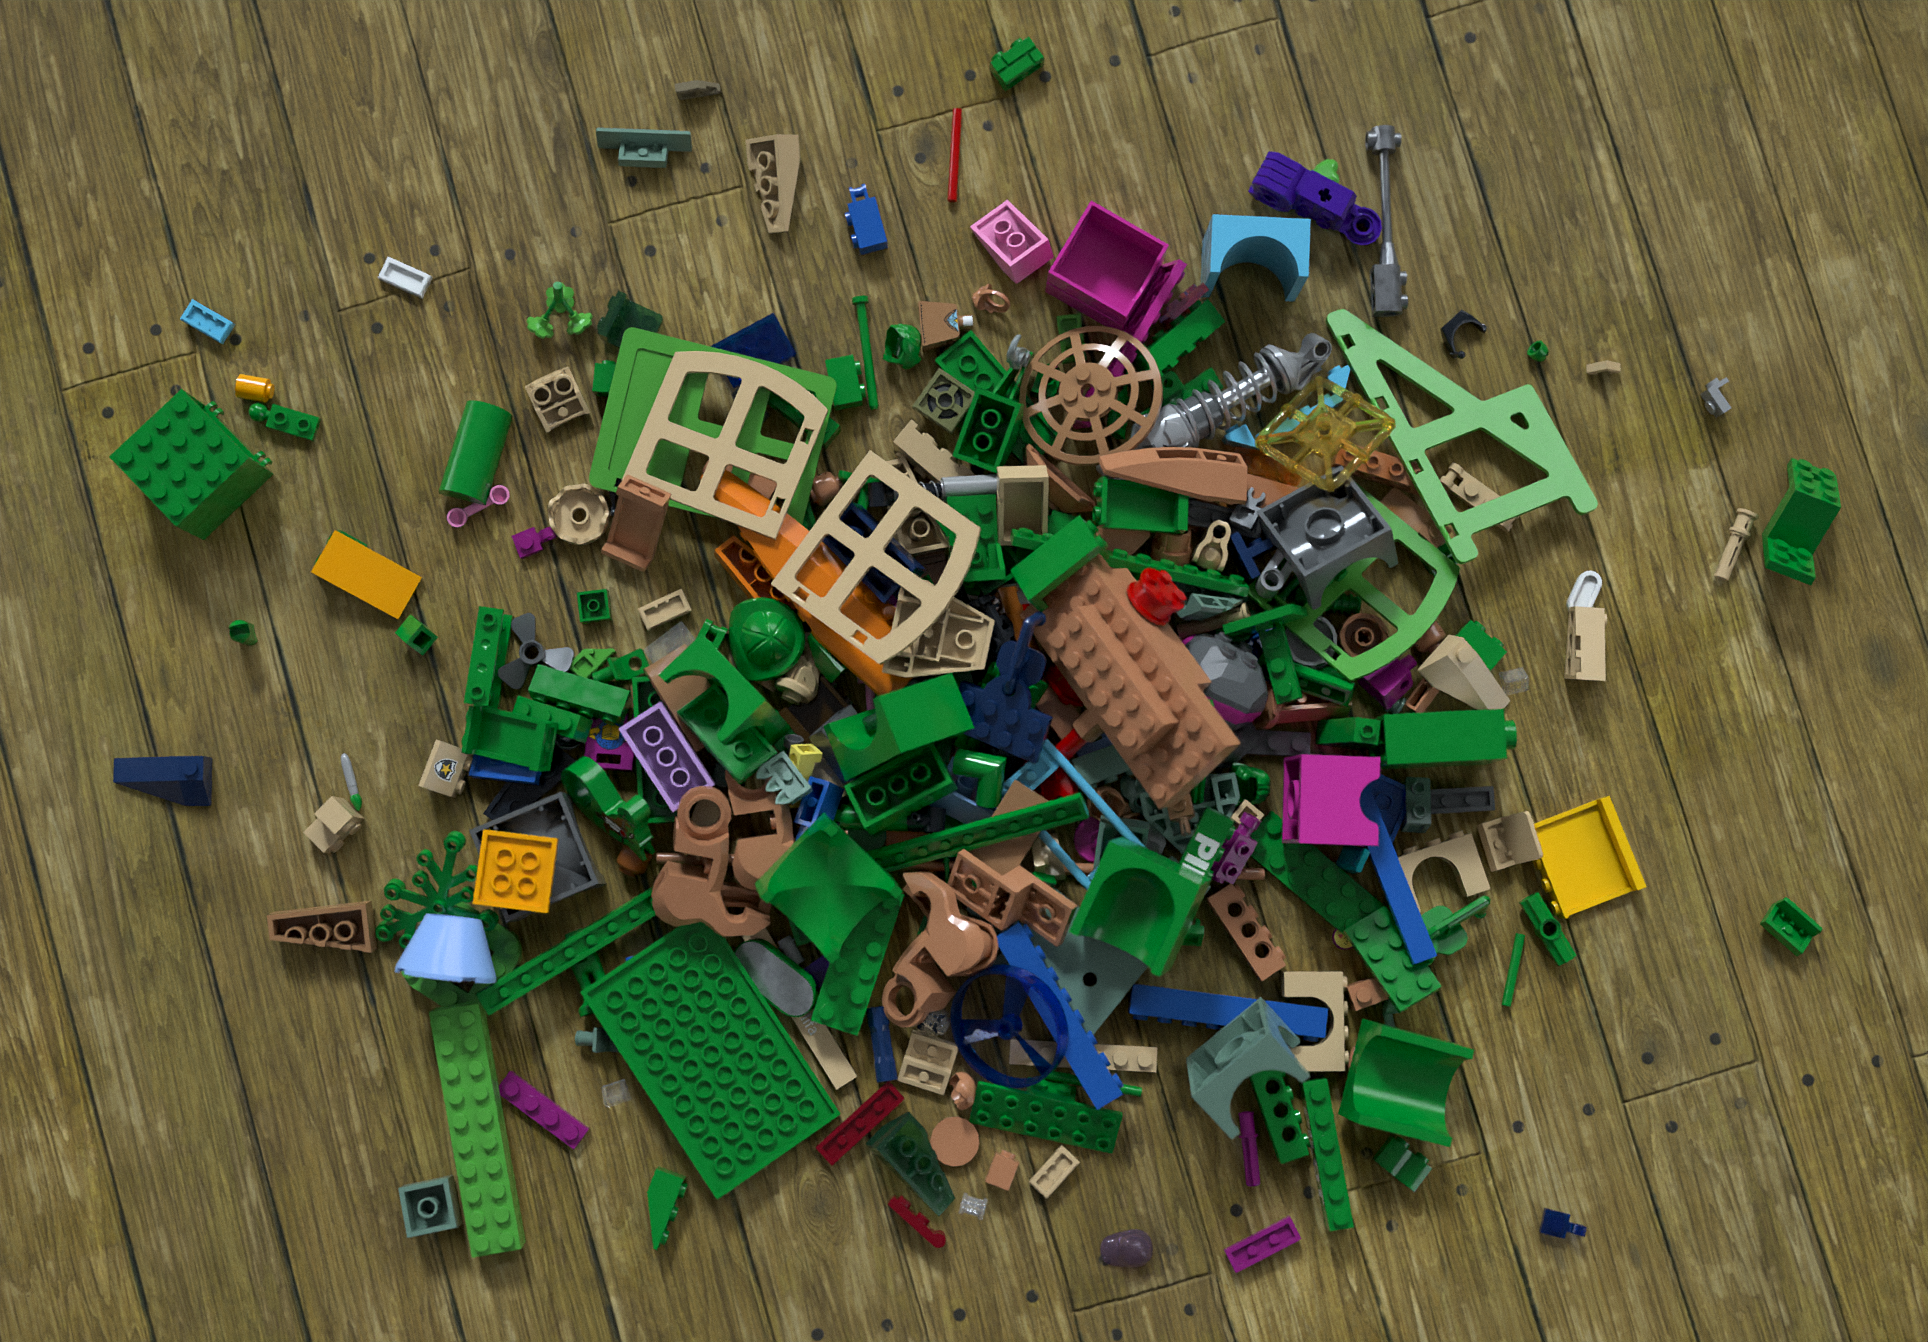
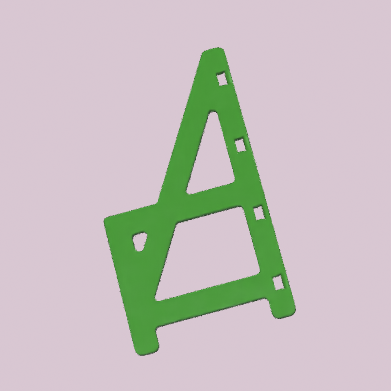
M1339 309L1328 314L1326 324L1334 339L1337 340L1349 367L1368 402L1371 403L1375 410L1376 416L1437 529L1440 530L1450 553L1458 564L1470 562L1478 555V550L1471 535L1562 498L1568 499L1574 511L1579 515H1585L1597 508L1598 501L1532 385L1527 384L1486 401H1481L1347 310ZM1346 336L1349 337L1353 345L1349 349L1342 339ZM1376 362L1383 363L1450 408L1453 413L1417 428H1412L1383 378ZM1382 398L1387 409L1381 411L1376 401L1377 399ZM1520 415L1527 425V429L1516 425L1511 421L1510 417ZM1482 430L1545 472L1547 478L1466 511L1458 512L1429 462L1425 451L1474 431ZM1416 461L1422 472L1416 474L1410 463ZM1451 525L1457 536L1451 539L1445 528L1446 526Z

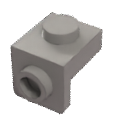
M1727 377L1721 381L1716 378L1705 385L1707 390L1700 394L1705 401L1707 411L1710 414H1714L1716 418L1731 409L1718 389L1729 382Z

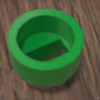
M1536 341L1529 347L1527 354L1534 361L1541 362L1546 359L1549 350L1543 341Z

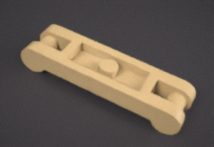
M1454 462L1448 467L1449 472L1446 476L1440 478V482L1446 490L1471 508L1500 497ZM1456 477L1462 480L1459 486L1453 482ZM1515 518L1496 526L1505 532H1509Z

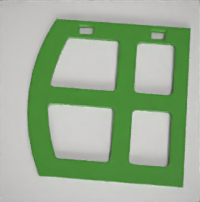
M1357 484L1358 487L1391 527L1394 542L1401 543L1434 570L1436 576L1430 590L1415 614L1408 615L1362 577V574L1377 558L1362 559L1347 567L1348 574L1340 582L1334 580L1329 587L1325 588L1319 608L1312 610L1307 602L1304 607L1307 608L1308 617L1283 624L1284 627L1349 682L1370 675L1390 664L1422 638L1444 609L1454 589L1461 568L1359 484ZM1285 557L1277 567L1280 571L1287 561ZM1258 578L1249 585L1248 596L1264 610L1274 609L1268 604L1272 599L1281 606L1288 605L1278 595L1272 598L1261 597L1255 589ZM1265 580L1268 586L1273 584L1271 580ZM1346 590L1352 591L1397 629V632L1384 642L1356 657H1350L1313 625ZM1329 647L1340 655L1336 661L1325 652Z

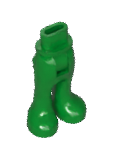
M583 928L565 934V938L570 937ZM597 951L571 966L581 991L591 985L589 973L593 975L595 982L605 976ZM584 997L583 1004L578 1009L580 1018L594 1014Z

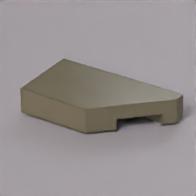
M695 80L674 84L678 100L721 93L719 83Z

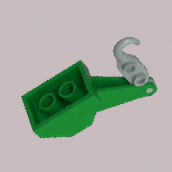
M1020 334L1013 338L1007 351L1006 362L1010 363V368L993 392L980 387L976 388L952 455L955 458L997 473L998 466H1004L1014 448L1022 425L1024 404L1017 402L1020 394L1023 376L1029 363L1034 358V352L1028 351L1024 347H1017L1021 339ZM1021 369L1018 378L1015 382V385L1013 387V390L1010 394V397H1004L1012 382L1014 381L1016 375L1018 374L1019 370Z

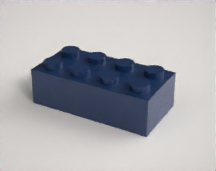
M853 502L849 504L840 517L841 522L864 538H868L879 524L862 505ZM827 535L823 539V542L848 566L855 553L831 535ZM893 537L886 546L885 553L920 578L926 569ZM870 568L861 581L884 604L895 606L898 602L900 585L877 568Z

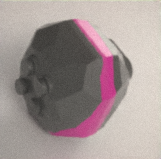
M1219 632V634L1215 635L1206 633L1193 634L1182 641L1212 681L1202 692L1207 699H1213L1214 708L1231 731L1245 726L1262 713L1266 705L1268 691L1258 659L1252 653V646L1244 641L1240 643L1234 642L1232 637L1225 635L1224 632Z

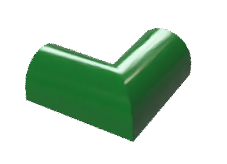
M958 749L953 761V774L978 779L975 802L977 805L985 808L998 807L1002 799L1006 758Z

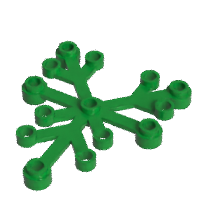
M452 831L444 839L446 856L442 871L433 859L434 856L430 850H421L416 857L417 863L420 866H426L438 884V893L429 881V875L423 870H419L414 874L412 883L416 887H421L427 896L406 890V885L400 879H391L385 885L384 895L388 900L403 899L425 908L412 914L397 909L392 904L385 905L380 911L383 921L380 922L375 930L376 937L380 941H390L398 931L405 929L404 934L399 939V944L402 948L406 949L409 943L404 938L409 941L411 940L416 931L417 923L422 921L426 914L482 920L484 931H491L498 924V914L491 909H485L479 914L455 906L460 902L469 903L473 900L475 890L473 887L464 886L461 891L448 896L450 888L465 881H476L478 869L476 865H469L464 871L452 876L457 853L466 844V838L461 832ZM422 855L426 856L428 860H424ZM469 871H472L475 876L470 875ZM464 892H468L470 897L466 896ZM386 910L390 911L392 915L387 914ZM486 936L487 943H488V946H489L490 940H489V938Z

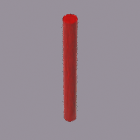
M953 108L948 202H957L962 121L961 108Z

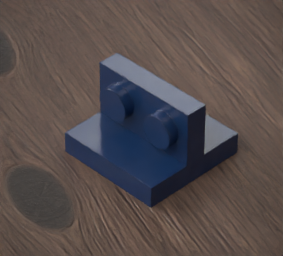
M1238 531L1230 535L1227 549L1241 577L1244 578L1247 584L1252 583L1261 575L1253 560L1266 555L1273 548V545L1269 538L1262 541L1260 537L1250 542L1246 547Z

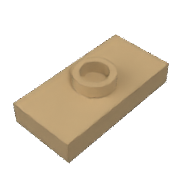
M682 589L638 608L647 631H651L692 612Z
M1061 1145L1028 1182L1048 1199L1080 1161Z

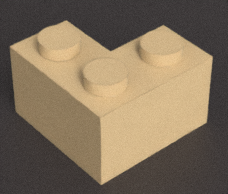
M331 796L314 813L318 818L303 833L323 853H335L344 845L343 840L349 834L353 835L361 828L360 822L364 817L344 798Z

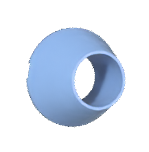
M426 914L395 966V972L397 973L404 971L405 975L439 980L496 983L497 978L482 920L460 916Z

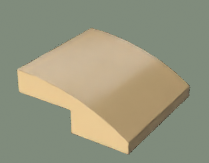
M913 1030L897 1081L944 1095L959 1044Z

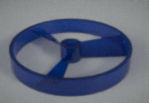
M1012 965L990 966L965 981L953 999L950 1021L955 1043L966 1062L986 1080L1008 1088L1029 1087L1046 1078L1063 1060L1069 1036L1064 1009L1051 988L1033 973ZM984 975H1006L1003 1017L1000 1020L962 1019L963 1000L970 984L976 978ZM1030 987L1044 1000L1056 1025L1057 1050L1052 1064L1018 1034L1023 1028L1020 1014ZM996 1036L1004 1040H1010L1015 1037L1041 1075L1032 1078H1015L1002 1074L986 1064L974 1051L970 1043Z

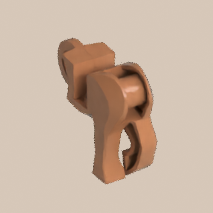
M726 771L725 779L729 787L728 794L734 815L774 810V814L769 815L771 829H777V833L738 838L733 858V872L737 881L745 888L757 890L755 882L796 841V838L793 836L790 808L788 804H775L776 797L781 790L775 792H767L765 790L771 777L767 778L760 788L753 790L742 787Z
M698 786L689 789L681 797L673 829L674 851L704 857V868L667 861L653 884L651 896L654 912L663 922L675 927L702 922L722 937L755 935L770 925L769 913L772 904H767L760 897L757 890H750L738 883L723 882L727 871L729 855L728 824L731 820V806L727 797L720 790L711 786ZM702 799L715 802L720 809L718 819L709 826H699L690 820L689 817L691 806ZM725 907H745L740 915L729 914Z
M926 871L903 874L907 882L903 890L921 908L928 918L926 929L907 947L892 969L896 974L894 978L888 981L882 995V1006H884L887 1018L893 1024L900 1027L919 1025L930 1012L944 1009L955 995L956 991L934 963L937 962L947 976H973L993 964L999 948L997 935L992 925L960 914L954 889L931 872ZM904 985L912 990L915 998L914 1008L907 1016L899 1012L896 1006V995Z

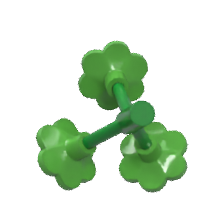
M557 281L553 283V287L546 290L548 297L546 304L549 308L545 315L535 318L528 317L526 320L528 330L535 333L536 336L539 338H552L554 333L552 331L553 326L549 324V317L554 308L558 313H563L565 310L569 313V318L571 319L567 324V333L569 335L574 333L576 335L581 334L584 329L590 327L593 316L591 313L578 314L576 311H573L571 309L574 305V299L572 298L574 295L573 289L565 287L563 283Z

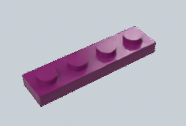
M512 1070L509 1071L499 1085L500 1095L572 1149L578 1146L590 1129Z

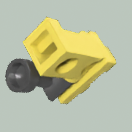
M787 734L783 743L784 747L787 748L786 755L808 782L810 776H812L815 762H821L823 753L813 744H803L804 739L801 736ZM800 799L793 805L791 803H788L789 807H799L802 799Z

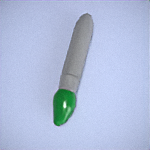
M343 753L341 755V765L347 788L351 795L350 801L356 811H359L362 807V798L358 794V787L350 758L346 753Z

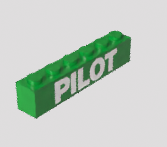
M1207 806L1178 863L1211 879L1214 871L1210 869L1214 861L1219 863L1225 851L1221 847L1225 839H1231L1236 829L1233 826L1234 819Z
M1317 1077L1306 1079L1304 1082L1299 1081L1325 1228L1330 1232L1354 1228L1327 1078Z

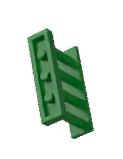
M479 606L464 703L500 708L504 681L499 677L498 670L507 664L512 633L511 622L514 619L513 615L504 614V609Z

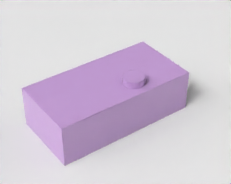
M663 702L657 703L619 728L621 734L672 812L678 809L681 797L689 789L698 786L713 787L716 785Z

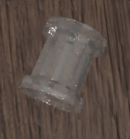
M964 1192L958 1214L966 1213L977 1216L978 1220L982 1221L988 1199L974 1198Z

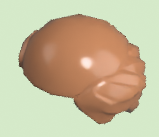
M965 1072L955 1073L949 1080V1084L953 1086L951 1097L958 1109L964 1110L971 1107L974 1103L976 1084L969 1074Z

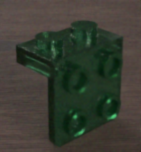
M618 290L616 296L613 295L607 305L609 310L606 316L601 317L597 330L601 340L620 348L625 330L634 327L658 333L663 317L659 313L630 301L627 294Z

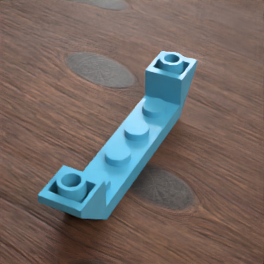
M1339 365L1327 372L1329 376H1327L1324 383L1332 396L1329 393L1317 400L1318 404L1312 408L1309 405L1301 408L1296 412L1298 416L1291 420L1288 417L1276 423L1277 428L1269 432L1268 429H1265L1255 436L1256 440L1246 424L1240 427L1236 424L1225 431L1226 435L1222 439L1223 443L1257 453L1336 408L1343 400L1350 367L1347 365L1341 368Z

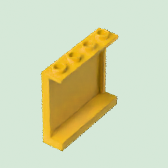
M1610 796L1601 797L1534 823L1543 857L1532 860L1537 870L1540 869L1543 877L1541 879L1542 887L1546 893L1549 892L1552 902H1550L1551 909L1555 916H1559V919H1566L1570 915L1631 891H1638L1647 887Z

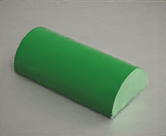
M475 400L466 402L438 491L439 494L486 506L513 418L511 413L486 402Z

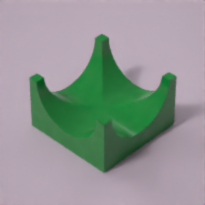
M703 634L659 674L667 684L683 676L705 677L711 686L716 684L723 691L729 701L728 715L723 727L715 736L724 745L742 731L755 727L772 746L791 728Z
M825 812L755 882L760 897L767 904L771 903L800 928L832 964L839 958L840 948L856 924L876 905L888 898H897L903 892L895 879Z

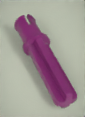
M1239 1112L1241 1134L1238 1136L1242 1141L1245 1180L1247 1186L1254 1187L1261 1183L1256 1143L1258 1133H1255L1254 1112Z

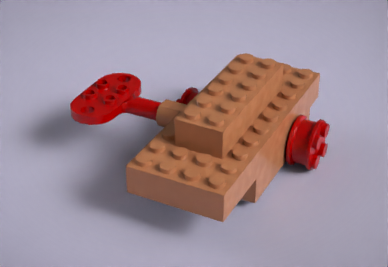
M1098 554L1044 597L1049 606L1043 611L1046 616V622L1042 626H1035L1033 632L1054 662L1047 667L1046 675L1044 676L1046 682L1058 694V698L1063 704H1072L1079 707L1085 705L1087 708L1074 721V728L1055 747L1069 761L1087 742H1094L1104 732L1157 807L1161 809L1175 806L1241 743L1202 692L1212 681L1168 624L1171 614L1182 610L1186 600L1184 593L1172 582L1169 573L1165 570L1159 572L1156 569L1146 568L1141 572L1140 579L1136 581L1127 568L1111 569L1101 554ZM1030 604L1020 616L1025 620L1027 617L1040 611ZM1022 759V763L1024 765L1027 762V760ZM1059 766L1033 791L1051 801L1059 799L1060 796L1066 797L1077 794L1078 786Z

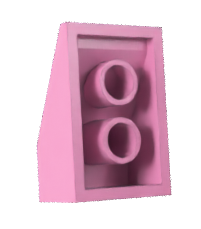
M1008 200L970 226L972 232L999 267L1016 284L1054 257L1048 238Z

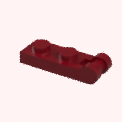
M894 1194L889 1199L887 1204L936 1248H941L945 1245V1233L942 1230H934L928 1224L931 1221L921 1212L916 1214L910 1208L912 1204L903 1195L897 1197Z

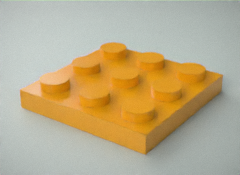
M483 829L473 904L549 913L559 839Z

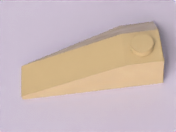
M1448 635L1417 669L1432 687L1451 695V697L1470 705L1476 710L1504 709L1510 702L1480 656L1463 637Z

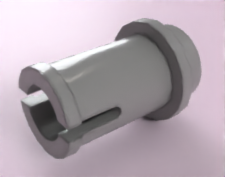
M791 935L778 941V949H782L783 953L796 964H800L805 960L794 942L795 939H792Z

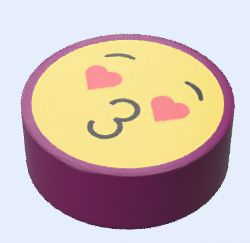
M1337 929L1333 931L1332 941L1337 948L1347 950L1353 947L1347 937Z

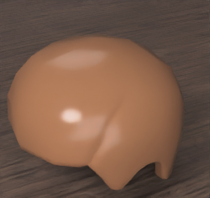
M1101 786L1094 788L1097 794L1118 817L1124 814L1125 802L1121 794L1114 787ZM1087 797L1086 806L1089 815L1100 821L1103 814Z

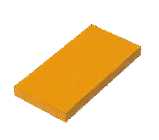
M334 530L311 573L396 619H399L422 578Z

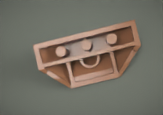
M1026 444L1022 448L1024 466L1046 465L1049 477L1048 509L1062 513L1093 511L1094 506H1096V502L1041 455L1032 445Z

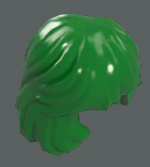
M1237 762L1232 763L1229 773L1235 772L1240 794L1235 808L1245 799L1252 805L1265 801L1269 796L1271 786L1268 774L1259 768Z

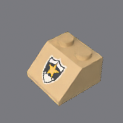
M436 740L418 786L456 798L458 794L463 792L466 781L463 779L466 771H470L473 754H463L461 752L462 748Z

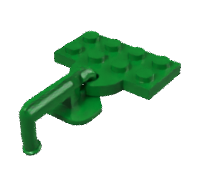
M1488 896L1478 898L1455 913H1452L1445 906H1436L1422 915L1436 954L1449 956L1466 945L1468 935L1460 923L1472 916L1479 919L1484 918L1490 905V898ZM1386 906L1344 930L1345 936L1399 1014L1441 989V984L1429 969L1435 957L1412 965L1394 917Z

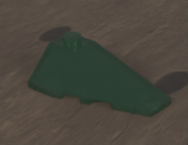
M906 1112L883 1125L866 1145L937 1216H940L953 1202L955 1196L945 1173L941 1170L936 1152L932 1149L927 1138L929 1136L926 1129L910 1112Z

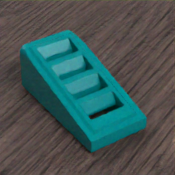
M1345 845L1336 865L1351 874L1360 873L1370 850Z

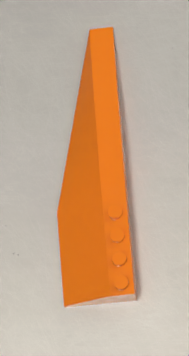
M725 469L714 495L716 501L758 517L765 516L771 502L727 469ZM775 504L773 511L780 513L781 508ZM786 514L776 540L738 526L741 531L739 534L745 542L748 541L754 550L752 552L773 580L809 533V530L789 514ZM821 542L797 574L796 579L822 598L827 595L847 566L827 545ZM861 581L841 607V613L876 639H882L891 632L896 607L884 604ZM802 588L795 593L805 602L810 595ZM783 594L788 602L792 601L797 608L803 622L806 621L810 626L814 638L878 696L904 688L913 678L882 673L884 663L882 665L878 664ZM859 630L853 636L863 645L868 638Z

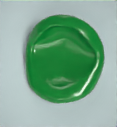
M760 597L745 600L733 608L729 619V642L738 671L747 680L761 682L778 678L796 665L804 650L805 632L802 621L791 607L775 599Z

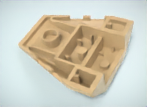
M923 580L930 586H934V584L930 583L929 581ZM900 586L891 632L906 621L922 604L921 600L902 586ZM954 597L937 621L917 641L884 663L882 673L908 678L984 669L995 620Z

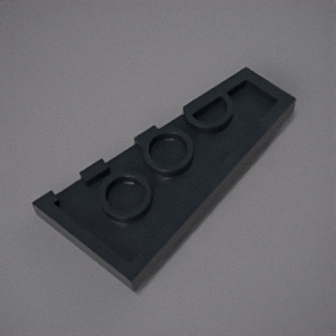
M554 745L550 771H541L539 785L506 782L483 814L491 820H495L535 803L562 781L561 772L577 760Z

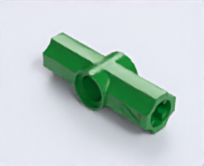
M1538 892L1527 896L1519 902L1534 927L1535 935L1542 940L1557 966L1567 963L1577 956L1563 934L1560 923L1554 919ZM1547 922L1552 926V932L1548 936L1543 932V926Z

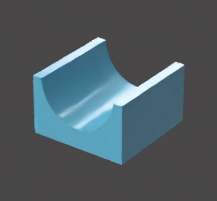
M1213 214L1202 241L1200 297H1210L1218 276L1223 270L1237 263L1251 262L1271 270L1283 286L1285 301H1295L1309 277L1311 219Z

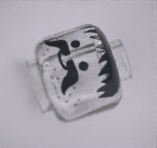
M944 1008L930 1012L922 1023L915 1026L916 1029L930 1037H937L939 1034L943 1035L951 1022V1018L948 1017V1010Z

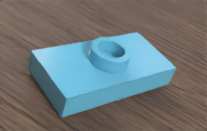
M193 299L180 318L181 321L222 345L235 326L233 322Z

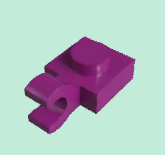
M551 526L542 529L538 533L536 528L532 527L512 535L521 559L543 551L542 543L557 538Z

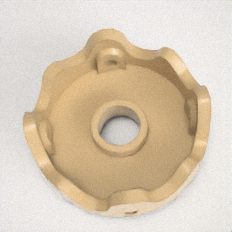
M588 484L565 486L548 504L549 523L552 530L558 537L569 544L587 545L593 543L605 533L609 525L610 509L608 503L596 489ZM579 509L586 511V518L581 522L575 521L573 517L575 511Z

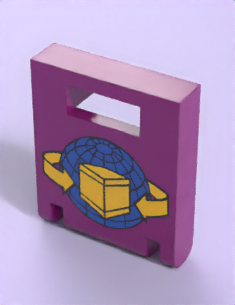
M627 713L623 725L617 723L609 725L599 718L595 720V717H592L593 723L586 740L584 756L594 760L603 770L633 772L635 754L619 730L620 727L628 723L629 713ZM598 754L620 755V764L599 763Z

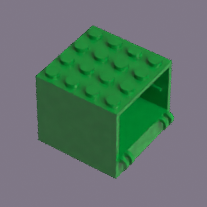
M181 389L115 450L109 458L176 527L205 540L274 475L266 466L267 464L272 465L273 462L270 458H265L266 454L263 451L254 454L218 417L219 414L224 415V411L221 408H217L218 405L215 401L205 405Z

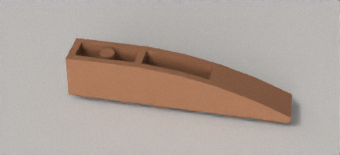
M1160 447L1123 451L1099 456L1098 459L1104 474L1111 477H1118L1202 499L1207 502L1218 501L1230 505H1245L1247 466L1239 453L1189 447Z

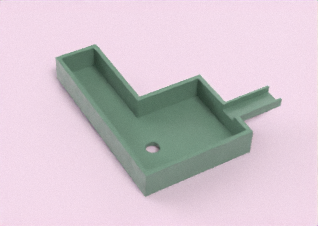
M1173 856L1168 858L1176 863L1179 862ZM1052 887L1054 890H1056L1057 892H1059L1061 895H1063L1064 897H1066L1067 899H1069V898H1068L1067 896H1065L1062 892H1060L1057 888ZM1077 905L1063 944L1057 947L1029 927L1034 935L1030 939L1035 947L1040 945L1047 958L1043 961L1047 968L1052 966L1057 973L1059 980L1056 983L1059 988H1066L1072 998L1069 1004L1073 1011L1078 1009L1085 1022L1082 1023L1085 1031L1091 1030L1094 1035L1148 966L1137 957L1109 943L1070 933L1069 930L1080 908ZM966 908L978 920L992 925L996 935L1002 932L971 908ZM1045 908L1047 916L1051 918L1050 911ZM1001 951L992 965L1025 990ZM1088 972H1092L1097 976L1096 984L1091 987L1083 983V976Z

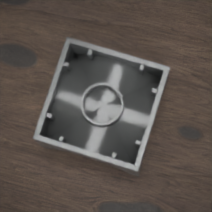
M1342 465L1257 511L1264 540L1269 538L1273 545L1270 552L1278 548L1286 558L1298 578L1312 610L1321 606V598L1328 583L1350 564L1366 558L1383 559L1389 568L1398 564L1391 527Z
M559 792L469 830L479 855L483 829L558 838L559 843L550 905L607 884L585 845L575 818L574 802L567 793ZM500 907L506 922H518L534 913V911Z

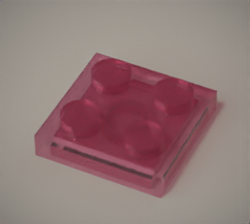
M1201 283L1199 286L1191 285L1179 295L1180 301L1175 299L1161 310L1163 316L1158 320L1163 326H1166L1209 290L1204 283Z

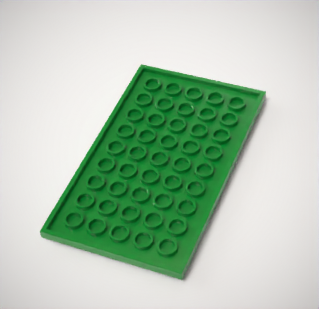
M702 922L678 926L580 992L717 1200L841 1114L726 939Z

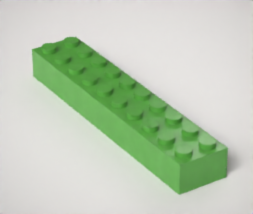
M479 1000L434 1008L429 1012L471 1256L473 1258L521 1249L526 1239L486 1011Z

